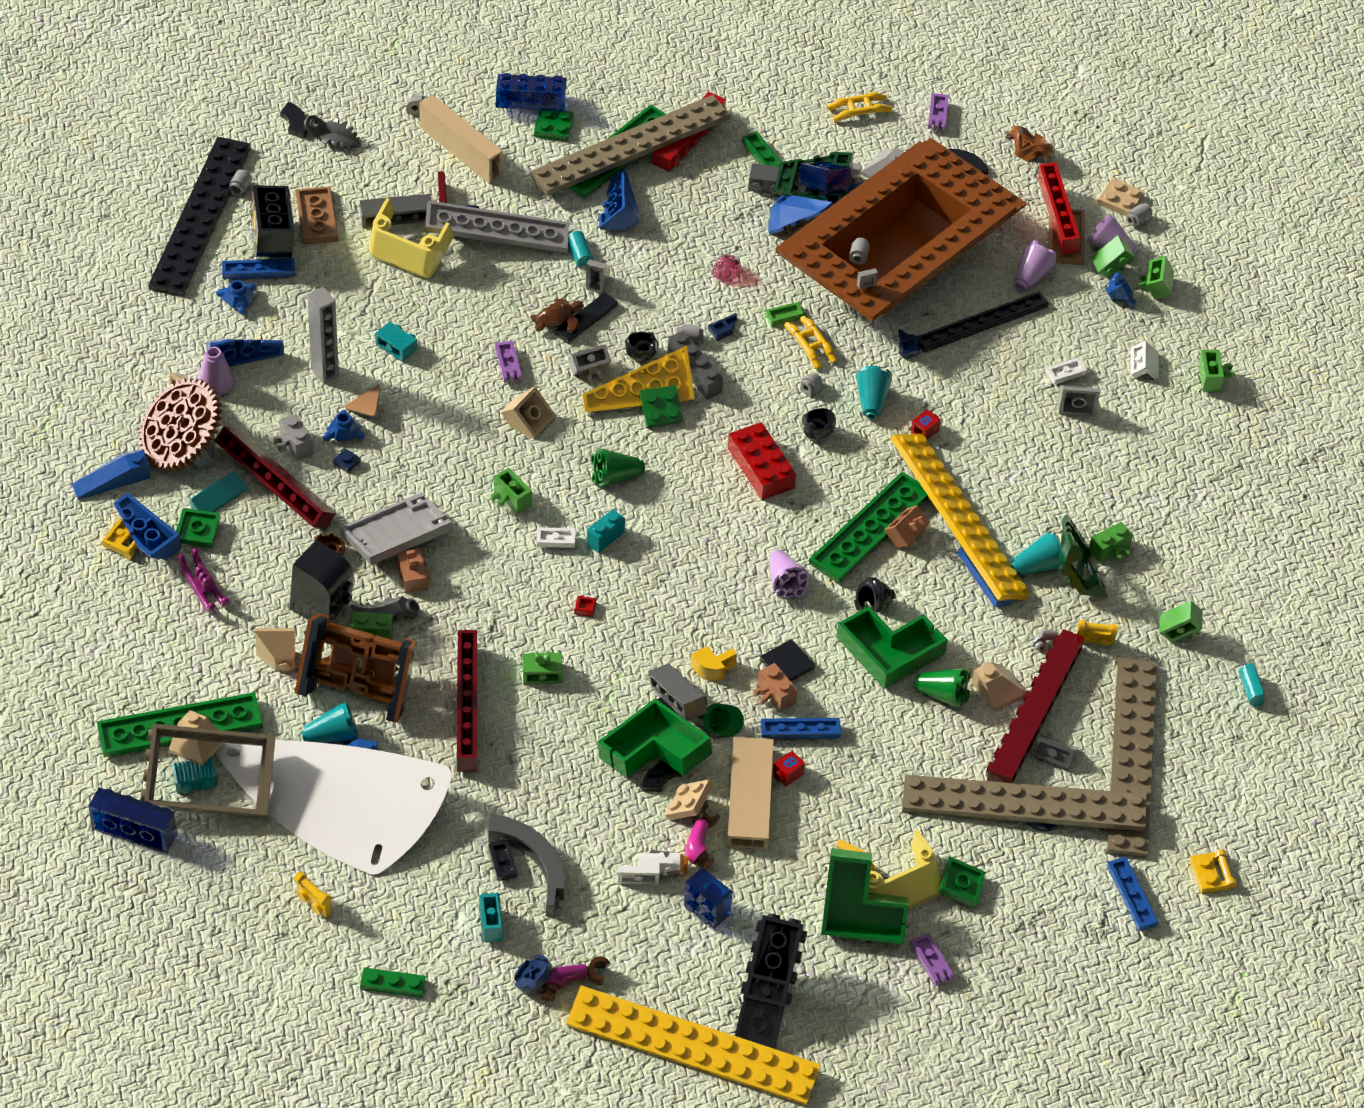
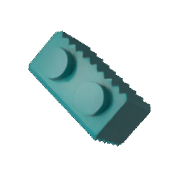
M388 321L375 333V344L390 353V355L392 354L395 358H398L401 362L417 350V338L412 333L408 334L398 324L395 325Z
M614 509L605 513L598 522L587 528V545L597 553L601 552L625 532V517Z
M210 757L203 766L191 761L172 764L177 793H190L198 789L209 790L217 786L213 757Z
M480 894L479 913L483 942L503 941L504 927L500 894Z

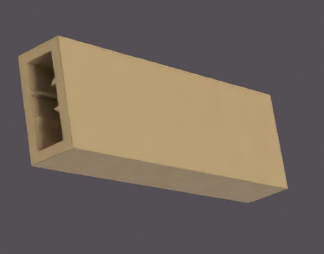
M434 95L419 103L420 128L488 184L502 176L503 151Z
M733 737L727 847L768 850L773 739Z

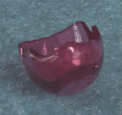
M724 254L715 261L711 273L717 279L731 283L736 276L740 275L741 263L737 257L731 254Z

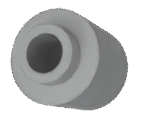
M238 170L229 183L230 192L236 196L244 194L252 182L251 174L246 170Z
M1146 203L1139 204L1127 212L1126 220L1128 224L1138 227L1150 219L1152 209Z
M857 238L852 243L849 259L853 263L863 264L867 261L870 249L869 242L864 238Z
M682 324V326H678L677 333L684 331L694 343H700V340H703L704 329H700V325Z

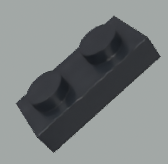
M508 840L488 843V850L497 881L517 878V870Z

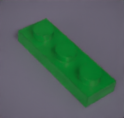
M757 131L742 136V143L759 164L780 167L782 161Z
M364 967L360 990L422 998L426 976Z

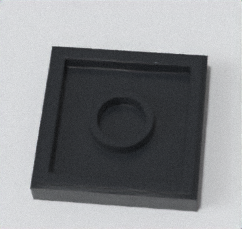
M792 639L760 656V661L766 667L775 663L791 682L815 669V664Z

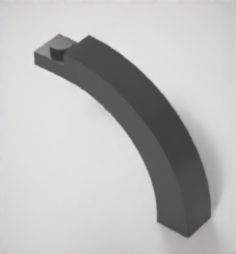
M490 814L488 842L508 840L510 847L523 852L538 865L547 884L546 916L554 917L555 909H559V900H564V871L558 854L547 839L532 827L509 817Z

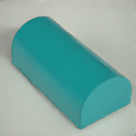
M582 231L570 233L568 235V246L576 267L585 266L589 259L594 260L585 235Z
M1253 663L1246 664L1238 672L1249 704L1251 706H1261L1264 704L1265 693L1257 670Z

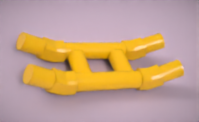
M878 92L839 98L827 105L829 111L846 105L849 108L833 116L835 123L857 115L874 112H892V106L885 104L872 105L871 101H886L887 99L886 94ZM864 102L866 107L856 108L854 103Z
M805 316L800 318V322L807 327V330L802 332L790 322L785 323L784 327L799 342L815 369L820 368L821 364L814 350L821 347L826 356H828L830 363L837 361L832 346L826 341L811 319ZM814 335L817 342L808 344L805 338Z

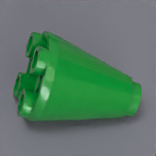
M598 449L596 454L591 455V464L594 465L592 482L593 484H598V486H607L643 475L645 472L644 460L607 449Z
M959 668L917 674L914 688L925 695L959 708L963 705L964 701L969 700L970 691L967 690V686L971 678V672Z

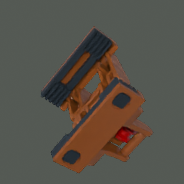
M320 613L308 619L294 693L305 697L317 689L318 683L344 691L349 689L352 693L389 703L386 720L398 723L404 711L417 641L406 638L403 643L377 635L374 638L373 634L330 623V616ZM324 643L332 645L331 655L322 658ZM363 658L362 668H359L360 660ZM399 670L398 675L394 677L395 672Z

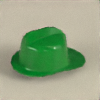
M713 703L707 707L706 714L698 717L708 733L719 736H734L740 732L744 724V716L741 710L736 706Z

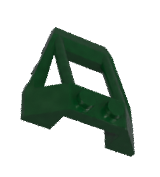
M831 152L828 156L820 157V155H815L812 159L802 160L800 158L781 162L774 192L785 197L793 195L829 201L835 204L849 194L852 183L853 153ZM833 163L834 174L805 166ZM800 172L832 180L830 193L825 192L824 198L793 190L797 173Z
M1068 514L1064 515L1062 518L1059 552L1061 562L1059 569L1063 576H1068L1069 585L1072 589L1076 588L1079 594L1101 598L1108 597L1103 580L1097 574L1099 572L1097 566H1092L1089 560L1092 555L1084 537ZM1085 560L1090 576L1083 579ZM1075 561H1077L1076 569L1072 564Z

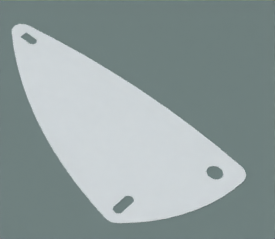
M275 740L268 814L287 830L319 851L353 868L375 875L381 873L402 857L428 828L445 798L452 778V772L450 768L442 764L390 752L338 744ZM223 743L216 751V755L237 783L257 803L262 746ZM227 749L239 750L240 755L238 757L226 756ZM426 777H431L435 781L434 787L430 790H424L421 787V781ZM380 844L382 845L379 863L373 865L371 864L374 847Z

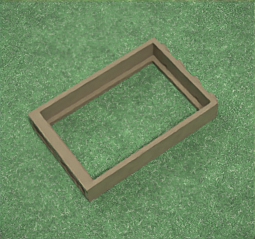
M153 724V730L149 729L147 740L151 742V747L146 749L145 761L149 762L148 769H144L143 774L146 789H142L141 801L144 802V807L267 819L276 735ZM161 737L262 746L256 809L154 800Z

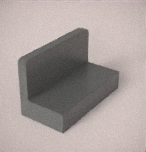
M1040 735L1037 738L1032 756L1070 769L1078 748L1045 735Z

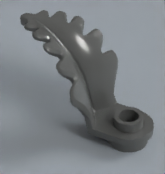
M310 115L304 121L305 129L314 136L321 138L323 144H328L331 140L333 146L340 142L341 147H345V144L348 148H351V146L353 148L361 147L360 137L356 138L357 132L352 133L353 127L351 126L346 129V121L339 124L340 119L338 117L325 122L316 115Z
M403 596L396 599L387 597L383 603L374 601L373 605L370 603H365V605L355 603L351 605L353 611L393 614V619L400 613L409 618H415L420 612V606L415 600H409Z

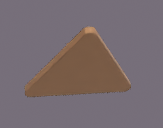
M377 385L345 405L346 410L376 417L381 387Z

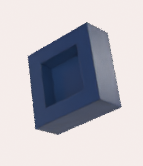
M345 448L333 459V463L349 473L360 463V457Z

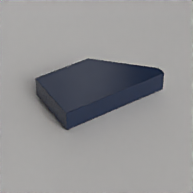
M734 313L709 324L708 331L717 341L732 335L738 314Z
M899 329L898 335L903 359L921 354L917 336L905 333Z

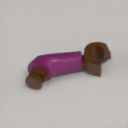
M598 956L591 960L589 966H586V964L553 967L549 979L541 988L543 992L540 993V998L554 1001L555 996L553 994H556L557 990L562 988V985L586 979V976L592 983L602 985L604 976L597 975L594 969H605L611 963L607 958Z

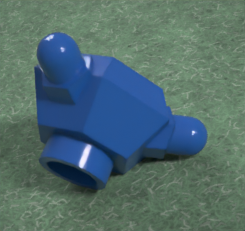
M1115 273L1108 283L1109 286L1105 288L1110 299L1114 300L1117 298V300H1123L1131 307L1135 306L1136 300L1132 297L1133 292L1121 273Z
M235 280L227 288L218 289L216 295L222 297V300L233 309H238L239 314L244 315L246 307L252 301L257 286L254 283L244 284L240 280Z
M341 410L327 427V432L323 434V440L351 441L353 438L363 440L365 433L360 430L359 424L346 410Z

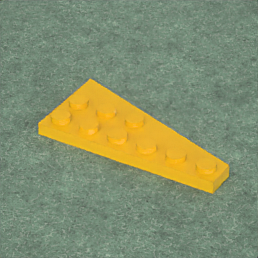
M687 345L604 385L583 393L584 413L642 407L639 395L640 390L674 385L677 387L679 402L694 401Z

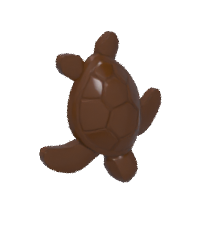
M555 299L554 303L546 306L539 314L531 315L530 318L532 321L538 322L535 326L537 332L542 331L546 325L559 327L567 322L568 333H571L578 327V320L572 314L581 311L584 304L581 301H574L570 304L567 300Z

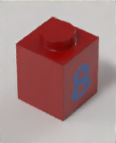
M926 409L912 420L911 433L922 434L928 440L939 432L941 419Z
M790 751L774 762L773 776L778 782L787 787L804 775L805 762L793 751Z

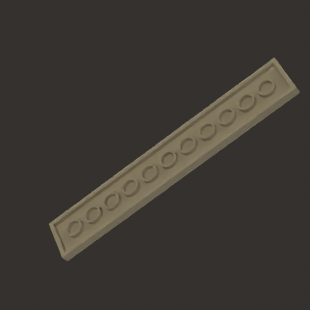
M711 95L530 171V177L546 196H550L730 119V113Z
M1121 657L1117 659L1110 791L1146 794L1145 831L1108 829L1107 854L1147 858L1157 668V662Z
M905 775L902 812L1145 831L1146 794Z

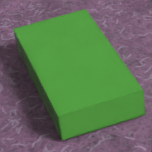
M799 302L765 310V316L771 327L797 321L802 316H805Z

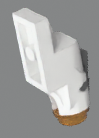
M658 850L639 854L638 866H618V884L659 885V875L667 876L683 874V872L688 873V856Z

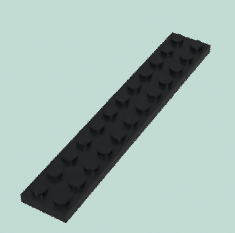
M217 136L148 284L149 290L184 296L231 194L229 183L238 170H242L251 150V143Z

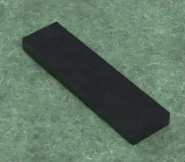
M604 292L574 315L578 320V327L575 331L568 333V323L565 322L555 329V335L567 344L617 307L618 301Z

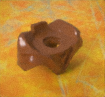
M1013 126L1012 130L1005 136L1008 140L1014 139L1015 155L1025 161H1030L1043 155L1045 161L1049 163L1055 152L1054 144L1045 143L1046 138L1038 133H1035L1033 136L1028 129L1022 126Z

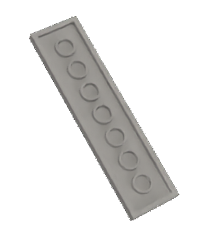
M428 200L425 232L440 234L447 222L450 223L454 236L567 253L569 222Z

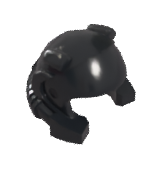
M867 577L856 590L855 607L857 611L864 609L865 602L868 601L874 611L882 612L889 607L893 599H896L895 591L876 577Z

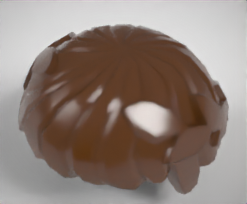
M333 533L325 534L324 536L319 534L314 539V541L317 539L340 555H343L345 552L344 541H342V538L334 536Z

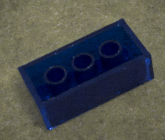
M498 74L496 108L565 111L567 77L560 75L547 77L545 75Z
M100 787L88 806L92 830L166 854L177 836L175 812L167 807L153 805L151 802L141 801L130 795H122L111 789Z

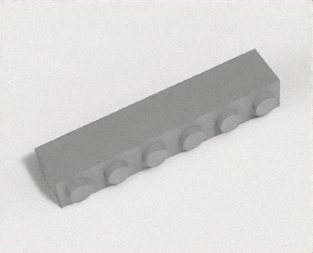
M321 287L307 294L311 370L324 384L339 376L336 300L324 287Z

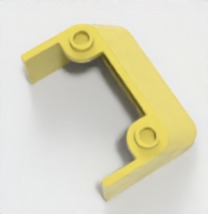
M386 198L373 222L369 245L372 257L419 277L430 278L435 273L454 238L450 223L446 222L438 237L426 235L417 244L389 232L391 228L390 220L395 210L390 199Z
M918 829L914 830L911 847L915 854L914 859L918 865L886 880L876 871H871L868 893L909 897L908 910L941 895L938 893L941 873L935 853Z

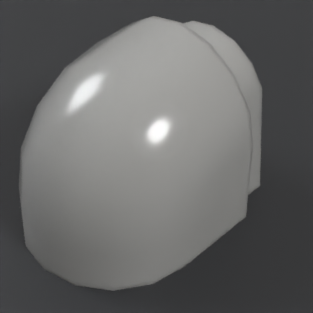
M423 94L412 96L406 104L407 112L410 115H420L419 103L428 98V96H423Z
M811 373L802 379L800 391L810 398L823 390V379L818 374Z

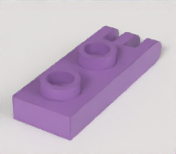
M932 93L928 129H931L933 124L935 125V130H938L939 125H941V130L945 131L949 95Z
M513 341L495 343V351L503 382L507 383L508 377H510L511 382H514L515 376H517L518 381H521L522 374Z
M930 933L911 939L910 945L934 986L940 985L939 979L941 983L947 982L946 976L950 981L954 979L953 972Z

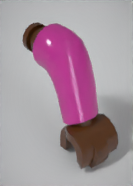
M707 800L704 802L699 814L693 816L694 826L685 846L687 859L692 864L703 865L705 871L715 861L714 858L710 859V855L706 852L708 848L704 843L707 830L713 827L721 817L718 813L710 817L705 812L709 806Z

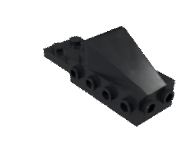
M769 913L768 916L763 915L762 920L757 922L755 932L758 933L757 941L753 940L751 953H753L752 961H748L746 967L748 978L747 982L743 981L741 994H744L734 1036L775 1049L786 1005H790L792 1001V984L795 985L798 972L794 971L796 963L800 964L803 954L802 951H799L801 943L805 944L808 931H804L805 926L801 924L800 920L789 918V921L780 919L781 916Z

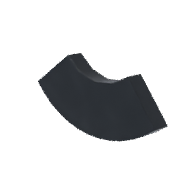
M287 102L280 112V117L286 119L289 123V134L304 138L307 133L304 127L306 115L297 105Z
M949 149L982 173L988 174L989 169L987 165L977 155L961 149Z
M661 760L659 764L655 765L652 769L650 768L646 773L642 783V791L662 792L663 786L668 780L674 777H682V774Z

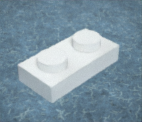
M1079 357L1046 368V374L1054 385L1084 376L1087 373V369Z
M537 528V547L575 548V528Z

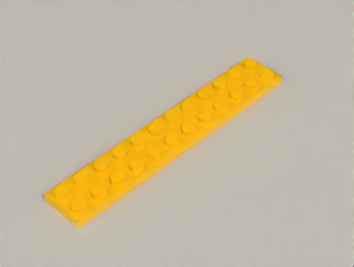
M894 434L891 441L997 600H1027L1031 594L1026 585L1011 567L1007 557L1003 554L988 529L980 520V517L953 480V477L936 455L926 437L922 434Z
M582 985L566 1022L568 1027L806 1106L821 1064Z

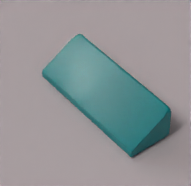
M234 470L190 499L191 508L214 512L248 488Z

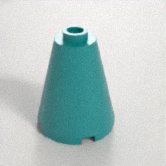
M865 366L861 368L860 372H856L862 414L868 419H876L881 415L893 380L890 370L886 369V371H883L880 366Z
M1051 531L1046 532L1012 559L1011 567L1020 576L1059 568L1061 562L1059 559L1060 542L1054 533L1051 534Z
M347 702L339 704L303 726L304 730L301 731L304 742L337 743L359 739Z

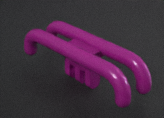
M196 548L192 550V558L197 567L195 569L196 579L187 566L185 556L183 554L178 555L179 567L204 609L210 614L215 612V604L210 603L205 595L210 592L213 593L223 608L228 607L230 604L229 598L224 597L203 564L199 550Z

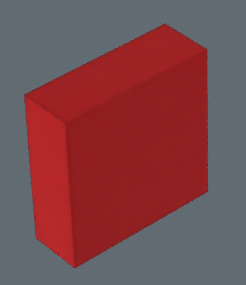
M578 595L574 614L593 618L597 598Z

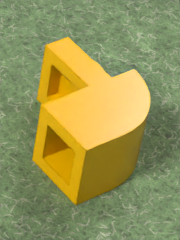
M706 646L691 654L690 666L701 678L708 681H720L724 679L725 671L731 670L736 665L737 653L732 648L716 656Z

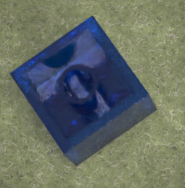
M828 162L801 163L799 184L806 186L808 190L819 189L820 193L828 194L830 191L841 192V190L849 189L851 168Z
M701 868L685 882L684 906L690 913L697 915L705 925L715 929L731 915L733 891L704 868Z

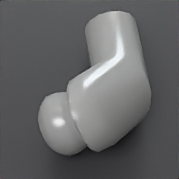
M1056 630L1041 631L1034 638L1033 647L1037 651H1042L1043 647H1045V641L1054 640L1058 632Z

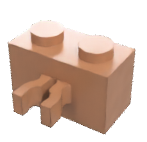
M916 505L907 508L884 531L896 548L904 546L907 548L915 542L914 539L926 532L925 528L930 522L920 507Z
M420 548L405 550L397 554V566L404 592L411 593L428 590V581H431L430 572L425 570L427 566L425 555L421 556Z
M775 663L758 672L757 686L759 688L753 691L754 697L765 695L760 698L761 705L765 704L769 699L778 711L781 712L796 704L797 688Z

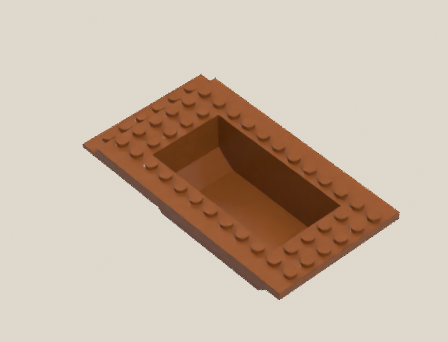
M930 137L924 143L921 141L917 142L776 247L775 253L873 322L882 314L885 315L1024 208L1027 203ZM857 238L866 239L870 245L867 261L863 264H855L849 259L852 243ZM876 269L878 272L876 286L859 289L857 286L858 272Z

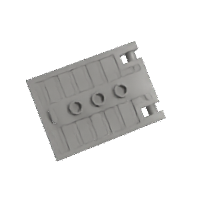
M422 492L340 527L341 535L370 565L453 530L452 521L450 519L446 520V516L429 499L425 500Z

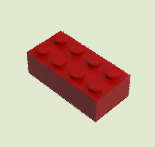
M762 422L728 434L727 448L761 500L795 489L796 472Z

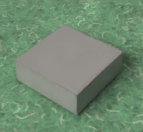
M876 269L858 272L857 286L859 289L876 286L878 275Z

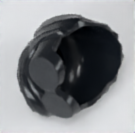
M633 332L625 340L627 355L637 361L652 358L659 348V342L655 338L654 332Z
M817 408L802 416L803 432L813 442H819L822 438L831 435L836 426V417L832 410Z

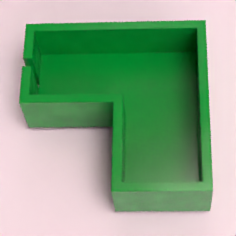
M870 606L839 622L836 637L884 689L946 654L948 639L937 628L934 629V624L924 614L892 631Z
M653 699L597 741L599 758L609 766H614V769L626 778L655 756L684 776L712 754L711 737L657 699Z
M831 848L821 935L904 945L909 897L868 893L872 853Z

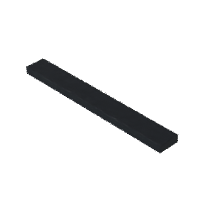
M1038 291L918 335L920 349L923 353L1045 309L1049 303L1041 292Z

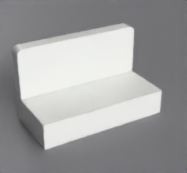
M1145 340L1131 347V375L1137 378L1148 373L1156 380L1159 378V352Z

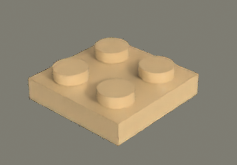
M1113 178L1098 199V205L1126 216L1128 211L1140 203L1145 191Z
M708 779L680 785L674 799L668 806L669 808L665 816L669 820L698 815L714 784Z

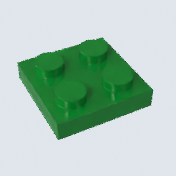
M540 108L534 129V137L568 141L574 112Z
M676 385L640 390L639 395L646 428L683 422Z
M183 508L176 532L180 534V543L212 548L220 523L221 513Z
M949 856L944 865L938 893L976 908L979 903L986 872Z

